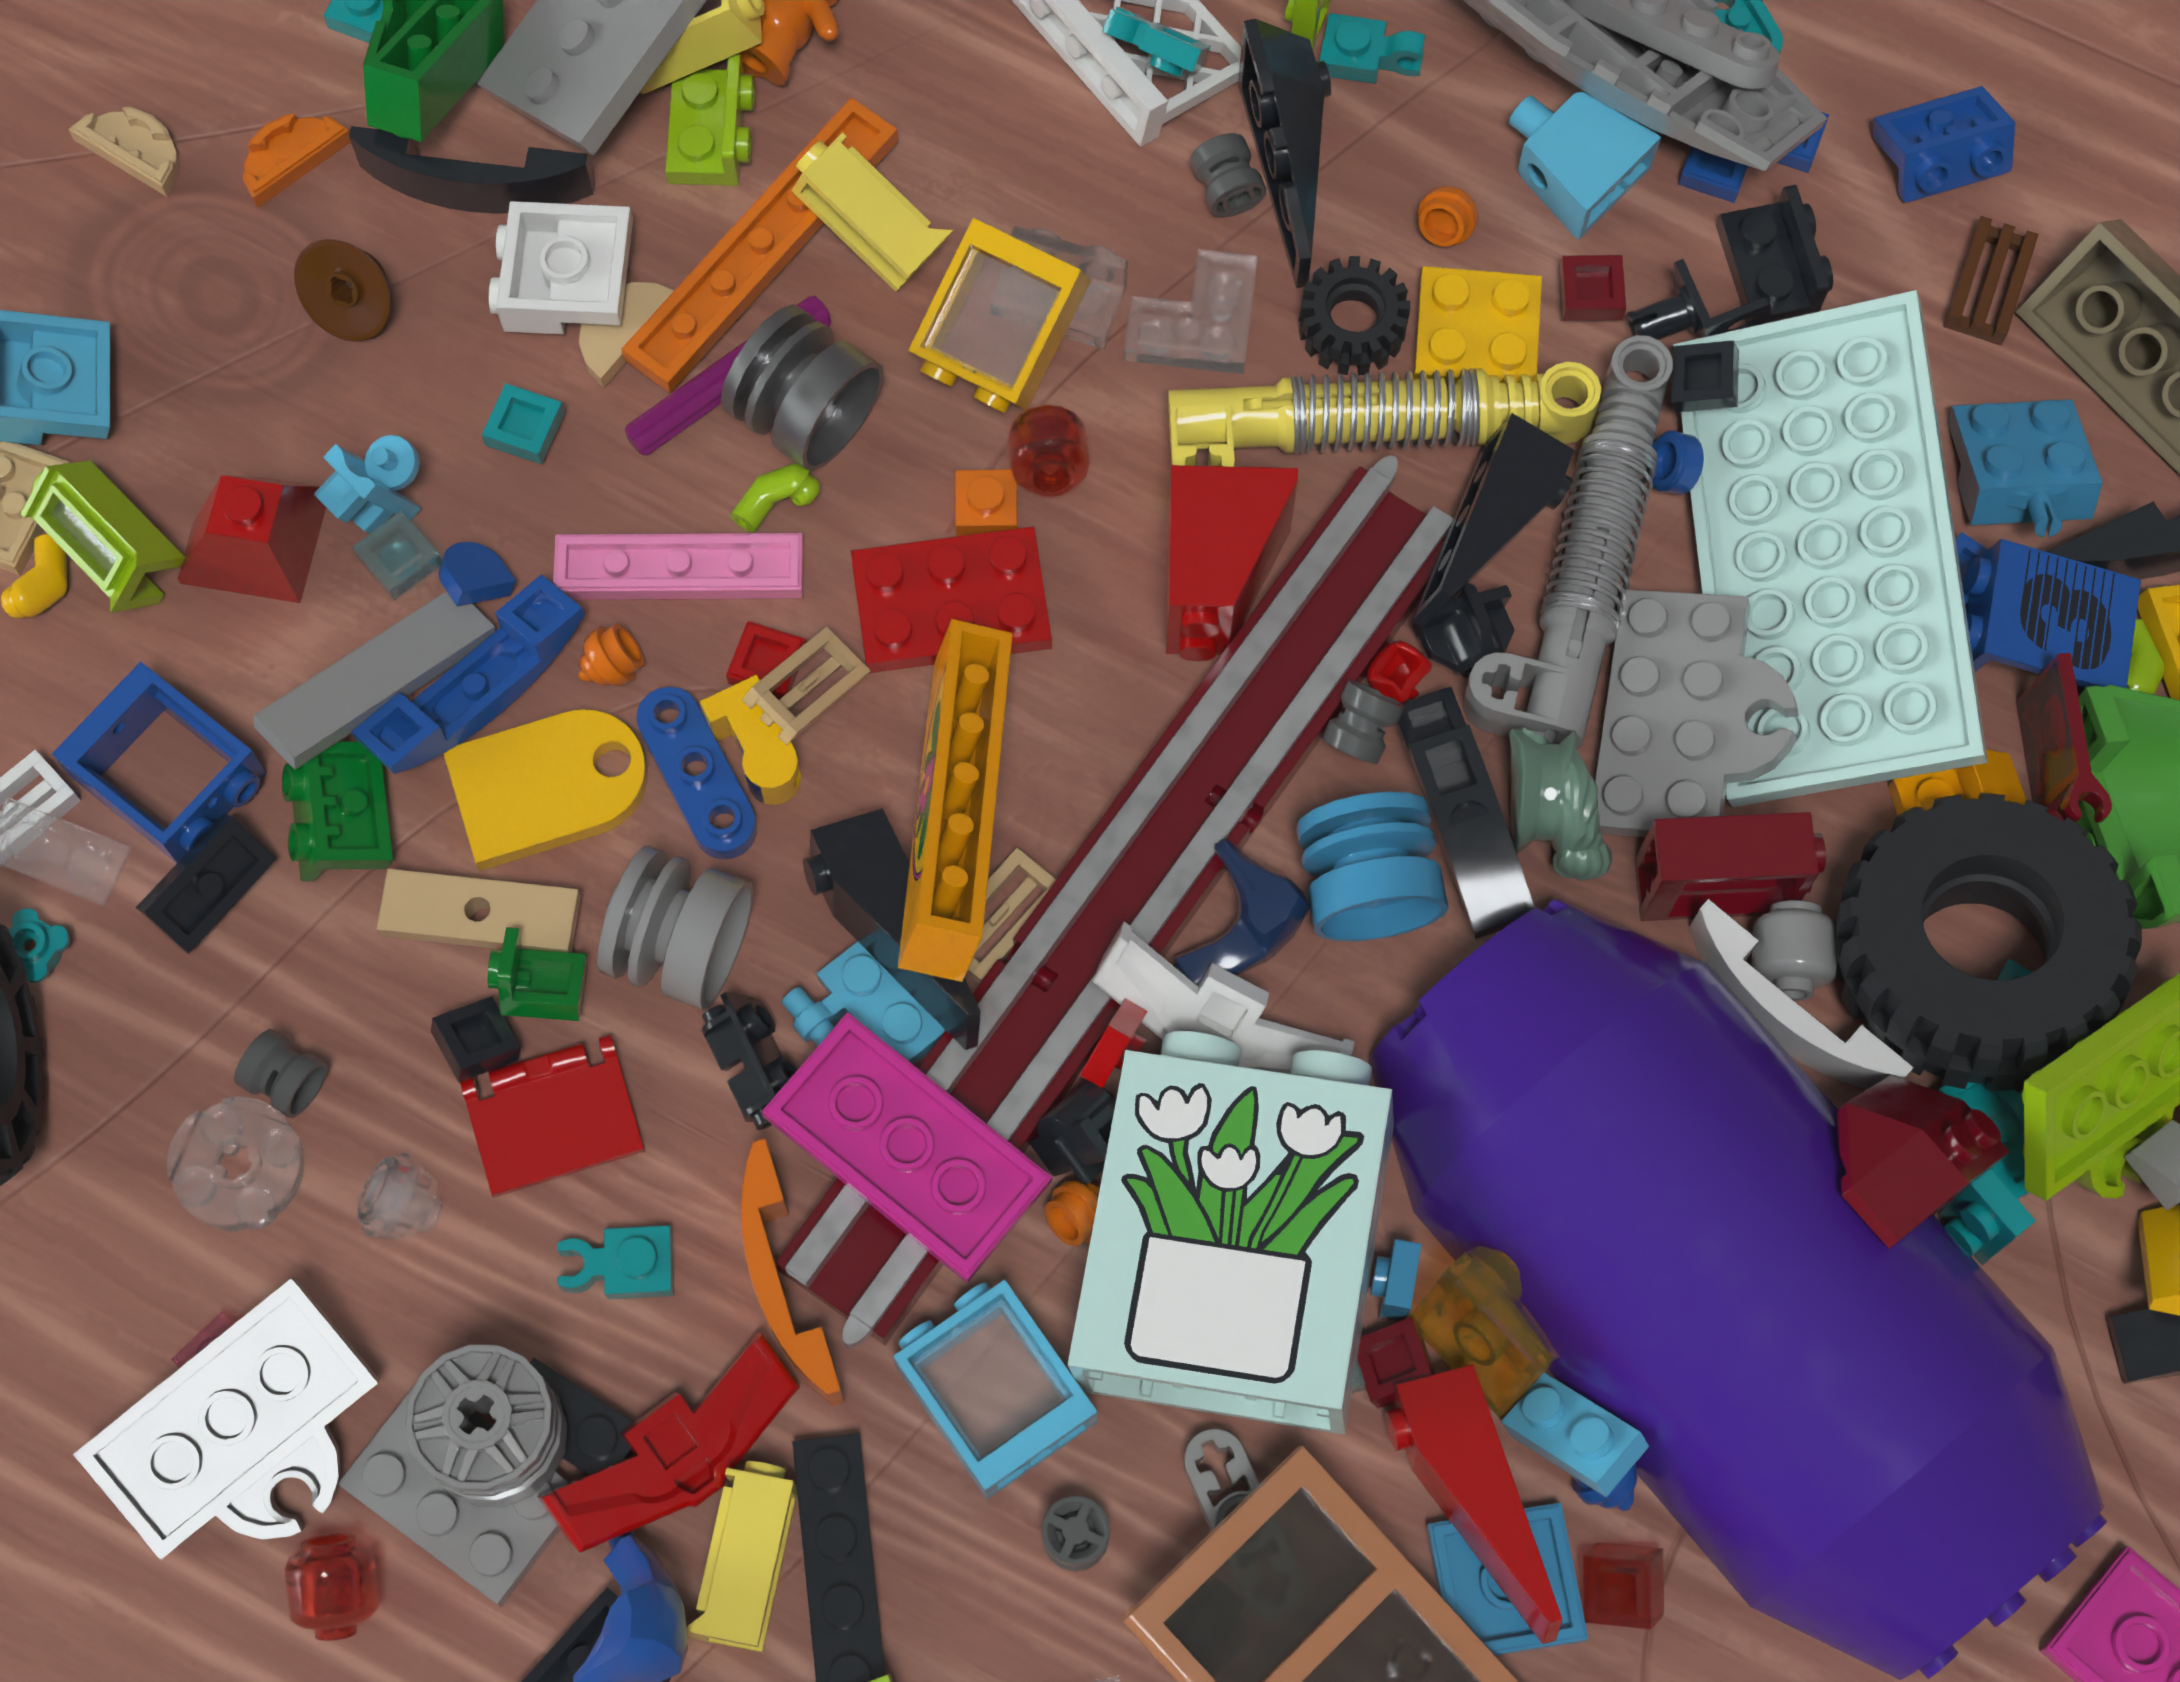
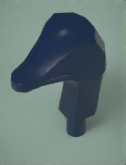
M1225 838L1214 844V850L1226 867L1238 895L1236 920L1230 929L1217 939L1174 956L1177 963L1173 964V966L1197 986L1212 963L1237 976L1270 960L1295 936L1310 909L1304 892L1290 878L1264 867L1248 857Z

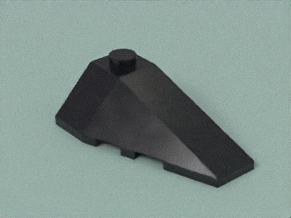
M1250 19L1243 22L1238 87L1296 288L1305 287L1309 280L1324 97L1331 95V81L1325 61L1316 62L1310 39L1258 19Z

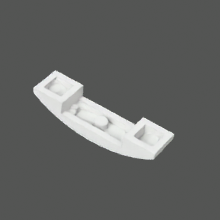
M1709 899L1702 905L1689 927L1702 961L1711 967L1791 1057L1828 1077L1867 1090L1890 1075L1904 1079L1914 1068L1862 1025L1844 1043L1746 962L1758 943V939Z

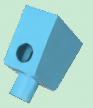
M1585 92L1574 93L1555 113L1535 97L1529 95L1517 106L1509 120V124L1528 138L1523 145L1518 166L1520 177L1578 240L1652 168L1661 137L1654 131L1601 103Z

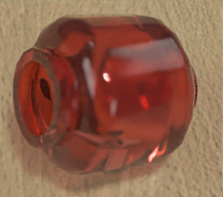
M1042 405L1025 411L1012 423L1008 436L1010 468L1015 481L1023 489L1036 495L1054 497L1067 493L1080 485L1087 476L1090 456L1085 425L1075 412L1062 406Z
M351 1533L321 1534L304 1539L300 1542L301 1550L289 1557L285 1565L290 1620L301 1628L315 1630V1638L317 1640L333 1641L354 1636L357 1633V1624L369 1619L378 1610L377 1579L373 1551L365 1545L356 1543V1537Z

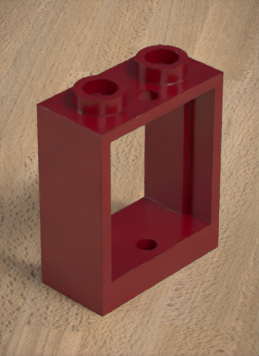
M1811 812L1655 819L1634 861L1641 921L1694 919L1699 909L1708 899L1729 917L1762 916L1770 912V906L1774 903L1789 900L1802 901L1806 893L1811 892L1813 882L1819 873L1824 872L1826 865L1824 838L1822 834H1814Z

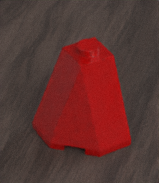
M221 475L192 524L184 553L186 558L180 567L177 577L179 583L301 603L326 507L314 495L321 486L269 477Z

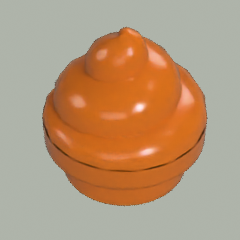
M1441 186L1431 190L1421 201L1418 209L1421 233L1429 242L1442 247L1466 241L1475 230L1479 217L1476 203L1471 196L1462 189L1452 186Z
M614 624L608 629L598 627L584 640V654L579 659L581 670L578 673V677L584 682L622 687L635 679V671L644 666V657L633 636L623 626Z
M1079 1180L1066 1181L1053 1190L1051 1200L1045 1205V1217L1053 1233L1065 1244L1070 1246H1079L1082 1243L1090 1244L1101 1184L1090 1182L1084 1185Z

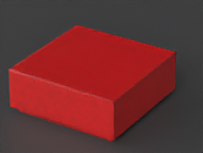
M747 621L726 674L728 684L735 685L755 675L758 676L759 680L763 679L807 643L806 639ZM798 671L771 692L778 700L791 691Z

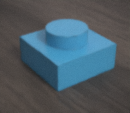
M1395 1239L1389 1253V1258L1377 1256L1370 1295L1382 1297L1379 1317L1398 1321L1407 1318L1411 1310L1422 1244Z

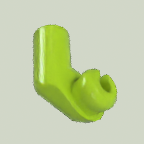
M797 463L761 474L754 480L730 513V518L742 529L754 533L776 502L790 497L797 506L809 505L820 492V482L816 477L809 474L810 470L803 468Z
M2137 619L2135 622L2127 689L2155 695L2165 672L2164 662L2144 620Z

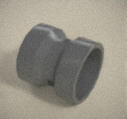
M1228 133L1213 137L1195 149L1190 157V164L1197 179L1200 182L1206 183L1205 198L1211 212L1215 216L1222 218L1246 212L1256 206L1266 195L1267 188L1258 170L1250 167L1251 152L1245 138L1240 134Z
M1348 680L1341 695L1342 704L1346 709L1345 711H1340L1338 717L1329 720L1321 738L1351 756L1372 764H1378L1386 748L1383 739L1386 732L1383 729L1384 727L1397 725L1405 706L1391 697L1381 695L1379 691L1354 680Z
M268 1029L254 1039L244 1052L235 1070L234 1081L236 1085L250 1094L257 1095L263 1093L270 1098L272 1108L288 1118H294L300 1115L317 1096L326 1079L328 1066L327 1063L311 1053H297L292 1049L288 1038L275 1030Z

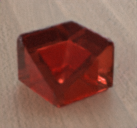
M1597 1543L1583 1555L1585 1623L1651 1630L1664 1615L1663 1548Z

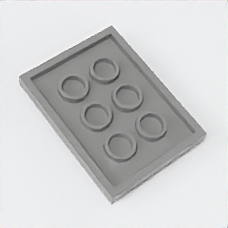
M537 0L483 73L477 84L491 97L594 156L706 0Z

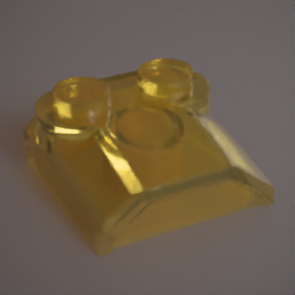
M1475 1247L1461 1255L1446 1269L1409 1317H1412L1418 1323L1424 1341L1452 1370L1474 1365L1488 1407L1500 1418L1545 1373L1559 1355L1540 1325L1520 1300L1522 1295V1286L1519 1280L1520 1273L1513 1260L1501 1251L1491 1250L1486 1247Z

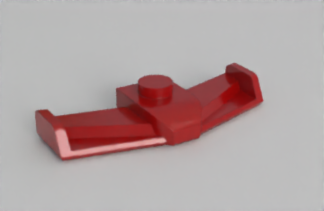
M757 1332L693 1412L682 1396L674 1392L620 1432V1435L632 1450L634 1456L554 1490L547 1491L537 1497L561 1532L579 1553L688 1506L696 1508L725 1486L726 1468H735L800 1387L764 1335Z

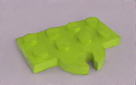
M2180 973L2170 980L2164 981L2153 992L2130 1008L2121 1011L2113 1020L2087 1038L2077 1042L2073 1048L2043 1069L2034 1072L2024 1081L2022 1102L2024 1104V1144L2022 1153L2025 1160L2026 1191L2047 1201L2073 1181H2076L2080 1187L2102 1198L2117 1199L2124 1196L2125 1184L2121 1180V1175L2139 1184L2142 1182V1179L2124 1156L2170 1122L2173 1118L2174 1108L2180 1104Z

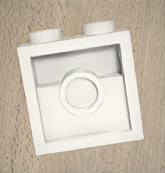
M510 201L507 225L499 224L496 233V255L498 261H502L500 277H492L489 285L491 314H498L504 332L564 334L565 323L621 325L633 226L631 208L624 206Z

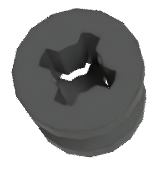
M1081 1496L1065 1497L1053 1504L1044 1516L1042 1525L1044 1550L1050 1560L1061 1569L1074 1572L1088 1570L1099 1563L1107 1552L1110 1539L1108 1517L1102 1507L1090 1498Z

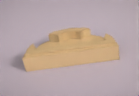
M123 107V112H108L95 117L94 113L87 114L68 129L74 141L168 197L178 179L179 156L167 128L152 114L133 107Z
M627 283L625 285L621 325L581 324L579 346L588 373L603 388L626 363L621 348L674 290L658 283Z

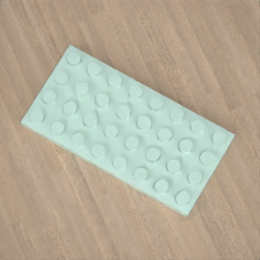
M1917 290L1673 344V346L1734 340L1739 349L1738 407L1681 412L1683 433L1698 438L1704 453L1701 475L1695 486L1690 490L1702 594L1748 597L1750 613L1744 657L1764 661L1783 675L1795 696L1799 713L1797 717L1786 718L1777 710L1767 708L1757 711L1751 717L1748 728L1753 733L1767 735L1780 728L1794 731L1796 741L1789 754L1774 770L1752 781L1727 783L1726 797L1732 807L1988 763L1921 300Z

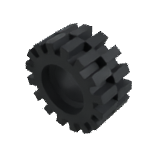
M1350 256L1348 267L1343 268L1340 258L1329 261L1328 273L1322 267L1318 268L1313 273L1312 283L1307 281L1305 285L1298 321L1300 322V340L1306 339L1305 350L1310 357L1318 352L1320 353L1319 365L1327 370L1334 360L1339 362L1337 374L1348 375L1349 365H1357L1358 376L1365 375L1367 372L1369 373L1372 362L1380 370L1387 366L1389 355L1395 358L1401 350L1410 315V300L1406 301L1408 290L1404 282L1396 285L1397 273L1391 268L1383 275L1379 274L1380 261L1371 258L1368 268L1359 267L1360 256ZM1349 300L1360 301L1375 310L1377 322L1371 329L1366 331H1348L1334 323L1331 311L1340 302Z

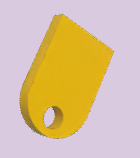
M580 709L560 713L456 745L443 753L473 857L479 871L596 836L616 828L626 821L637 809L647 786V764L635 734L616 717L596 710ZM619 750L627 753L631 757V762L628 769L621 775L607 777L596 770L599 758L606 752Z

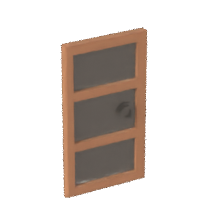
M1298 1446L1137 1605L1131 1606L1122 1619L1125 1626L1176 1682H1518L1304 1446Z

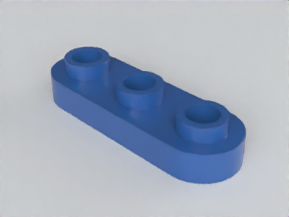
M662 687L650 692L638 707V728L698 846L704 853L717 859H733L744 854L752 846L757 835L754 811L697 702L688 692L676 687ZM666 709H674L679 712L677 719L671 723H662L657 720V717ZM693 761H701L707 765L705 771L697 776H690L684 770ZM720 814H730L735 818L733 824L725 829L715 828L712 822Z

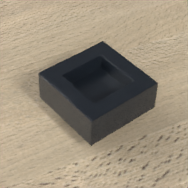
M1734 340L1673 346L1671 403L1676 412L1738 407L1739 349Z
M492 996L432 1018L430 1032L458 1083L511 1064L519 1059L521 1047L505 1018L500 1014V1009Z

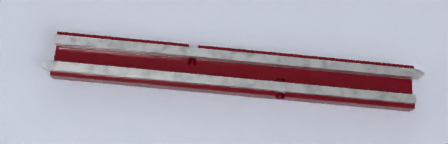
M1395 456L1384 457L1373 468L1371 467L1369 471L1361 466L1357 469L1013 938L1014 946L1003 962L998 959L976 988L973 996L981 1011L978 1046L965 1050L945 1031L918 1069L1022 1153L1030 1145L1028 1141L1038 1134V1122L1061 1102L1077 1080L1106 1028L1121 1006L1099 988L1092 979L1105 951L1122 923L1125 921L1133 928L1132 932L1163 958L1227 870L1216 854L1214 844L1225 838L1242 850L1318 744L1329 720L1337 717L1343 709L1341 695L1348 680L1360 683L1367 675L1370 663L1391 642L1421 600L1454 518L1435 506L1426 515L1389 492L1395 480L1398 460ZM838 1178L775 1262L780 1273L847 1319L843 1328L842 1339L844 1345L849 1349L858 1347L869 1336H872L886 1346L944 1265Z

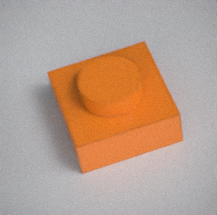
M1016 469L955 470L956 536L1017 529Z

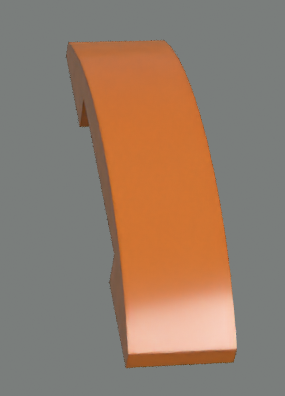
M766 1139L752 1142L742 1184V1237L750 1278L765 1318L785 1356L805 1382L827 1403L835 1406L845 1401L822 1326L796 1334L764 1226L765 1222L788 1216L789 1213Z

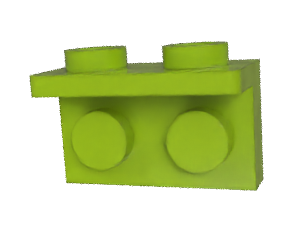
M741 53L728 57L727 70L701 69L672 82L665 170L668 184L739 186L740 163H750L752 151L751 128L743 127L744 111H754L755 105L754 75H744Z

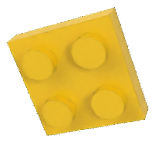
M1422 266L1419 282L1413 379H1419V373L1422 369L1426 372L1427 378H1433V372L1437 369L1440 372V378L1445 379L1447 387V371L1449 369H1452L1454 372L1456 384L1460 379L1461 370L1463 368L1469 370L1471 367L1473 370L1474 368H1482L1489 376L1497 375L1500 383H1503L1504 375H1513L1515 382H1518L1520 374H1528L1530 380L1533 381L1534 375L1537 373L1542 276Z

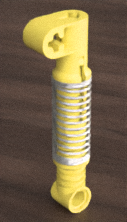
M1567 361L1554 365L1546 373H1535L1533 381L1530 380L1528 374H1520L1518 382H1515L1513 375H1504L1503 383H1500L1497 375L1489 376L1482 368H1474L1473 370L1470 367L1469 370L1466 368L1461 370L1460 379L1456 384L1454 372L1452 369H1449L1447 371V387L1445 379L1440 378V372L1437 369L1433 372V378H1427L1426 372L1422 369L1419 373V379H1413L1412 372L1408 370L1405 379L1399 380L1398 373L1394 371L1392 373V380H1385V375L1381 371L1378 374V381H1371V375L1368 372L1364 375V381H1357V375L1353 372L1351 382H1343V375L1339 373L1337 382L1330 383L1329 376L1325 374L1323 376V383H1316V377L1312 374L1309 377L1310 384H1304V379L1300 375L1297 378L1293 375L1292 377H1282L1276 385L1168 390L1171 465L1196 466L1197 450H1209L1208 466L1234 467V448L1279 447L1285 454L1295 453L1297 455L1300 452L1303 455L1305 452L1309 454L1314 445L1323 454L1327 444H1330L1331 449L1337 453L1341 444H1344V447L1351 452L1355 443H1357L1358 447L1364 452L1369 442L1378 451L1383 442L1392 450L1398 441L1399 445L1405 450L1409 446L1410 441L1413 442L1416 448L1420 449L1424 440H1426L1427 445L1433 449L1438 439L1447 448L1451 443L1452 437L1458 447H1461L1463 443L1467 447L1470 444L1474 447L1475 445H1485L1511 413L1560 442L1568 444L1579 441L1592 428L1600 401L1601 385L1597 375L1590 368L1581 363ZM1562 397L1570 398L1580 406L1572 409L1564 408L1558 405L1555 399Z

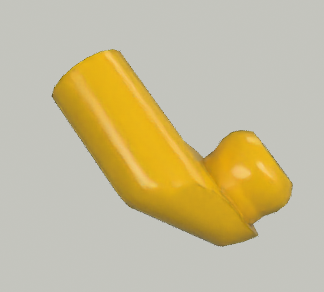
M48 534L40 535L34 539L35 567L16 579L10 587L5 588L1 595V604L4 611L13 618L34 617L52 606L66 594L68 586L67 554Z

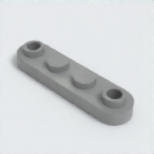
M1565 0V3L1581 16L1734 86L1747 89H1761L1770 86L1775 80L1780 53L1771 45L1770 40L1763 35L1742 32L1720 22L1715 14L1709 11L1691 9L1673 0Z

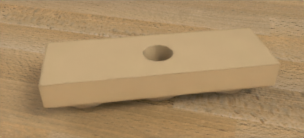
M387 869L376 930L383 937L502 949L506 927L520 928L522 949L572 953L581 894L578 889ZM480 909L490 910L489 915L484 920L477 922L471 920L476 911Z

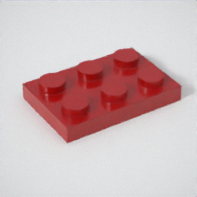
M1034 526L850 551L866 666L871 670L869 673L934 665L951 619L1013 633L1011 654L1052 649L1051 630Z

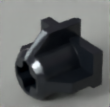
M1468 583L1462 589L1459 596L1451 600L1424 627L1414 623L1412 625L1416 636H1419L1428 658L1452 669L1455 675L1469 678L1475 663L1482 657L1495 652L1505 653L1515 631L1505 609V605L1512 596L1508 586L1505 585L1478 593L1475 585Z
M1091 1082L1081 1083L1038 1122V1134L1028 1142L1053 1177L1073 1171L1080 1183L1087 1185L1103 1171L1116 1104V1097L1105 1087L1100 1088Z

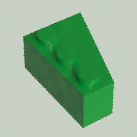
M383 0V13L380 21L375 23L363 62L367 126L393 133L401 138L422 142L486 71L504 46L503 0Z

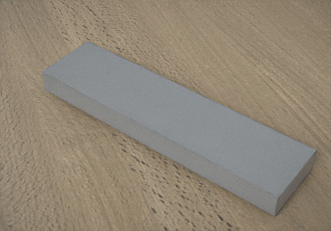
M446 591L254 715V728L296 770L349 735L352 730L398 692H401L406 697L457 664L495 632V626L473 604L457 607Z

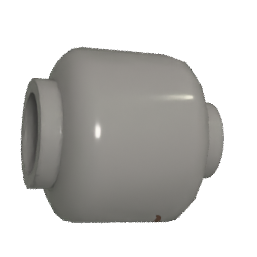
M1789 900L1774 903L1770 906V912L1763 914L1754 922L1753 936L1759 941L1752 950V967L1792 1000L1812 998L1814 989L1828 985L1835 979L1837 974L1835 949L1836 923L1827 915L1822 914V908L1819 905L1811 902Z

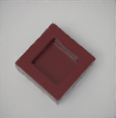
M1562 256L1559 273L1563 321L1623 320L1626 312L1623 256Z
M1412 1317L1360 1337L1357 1364L1370 1402L1377 1409L1393 1403L1397 1384L1436 1374L1419 1325Z

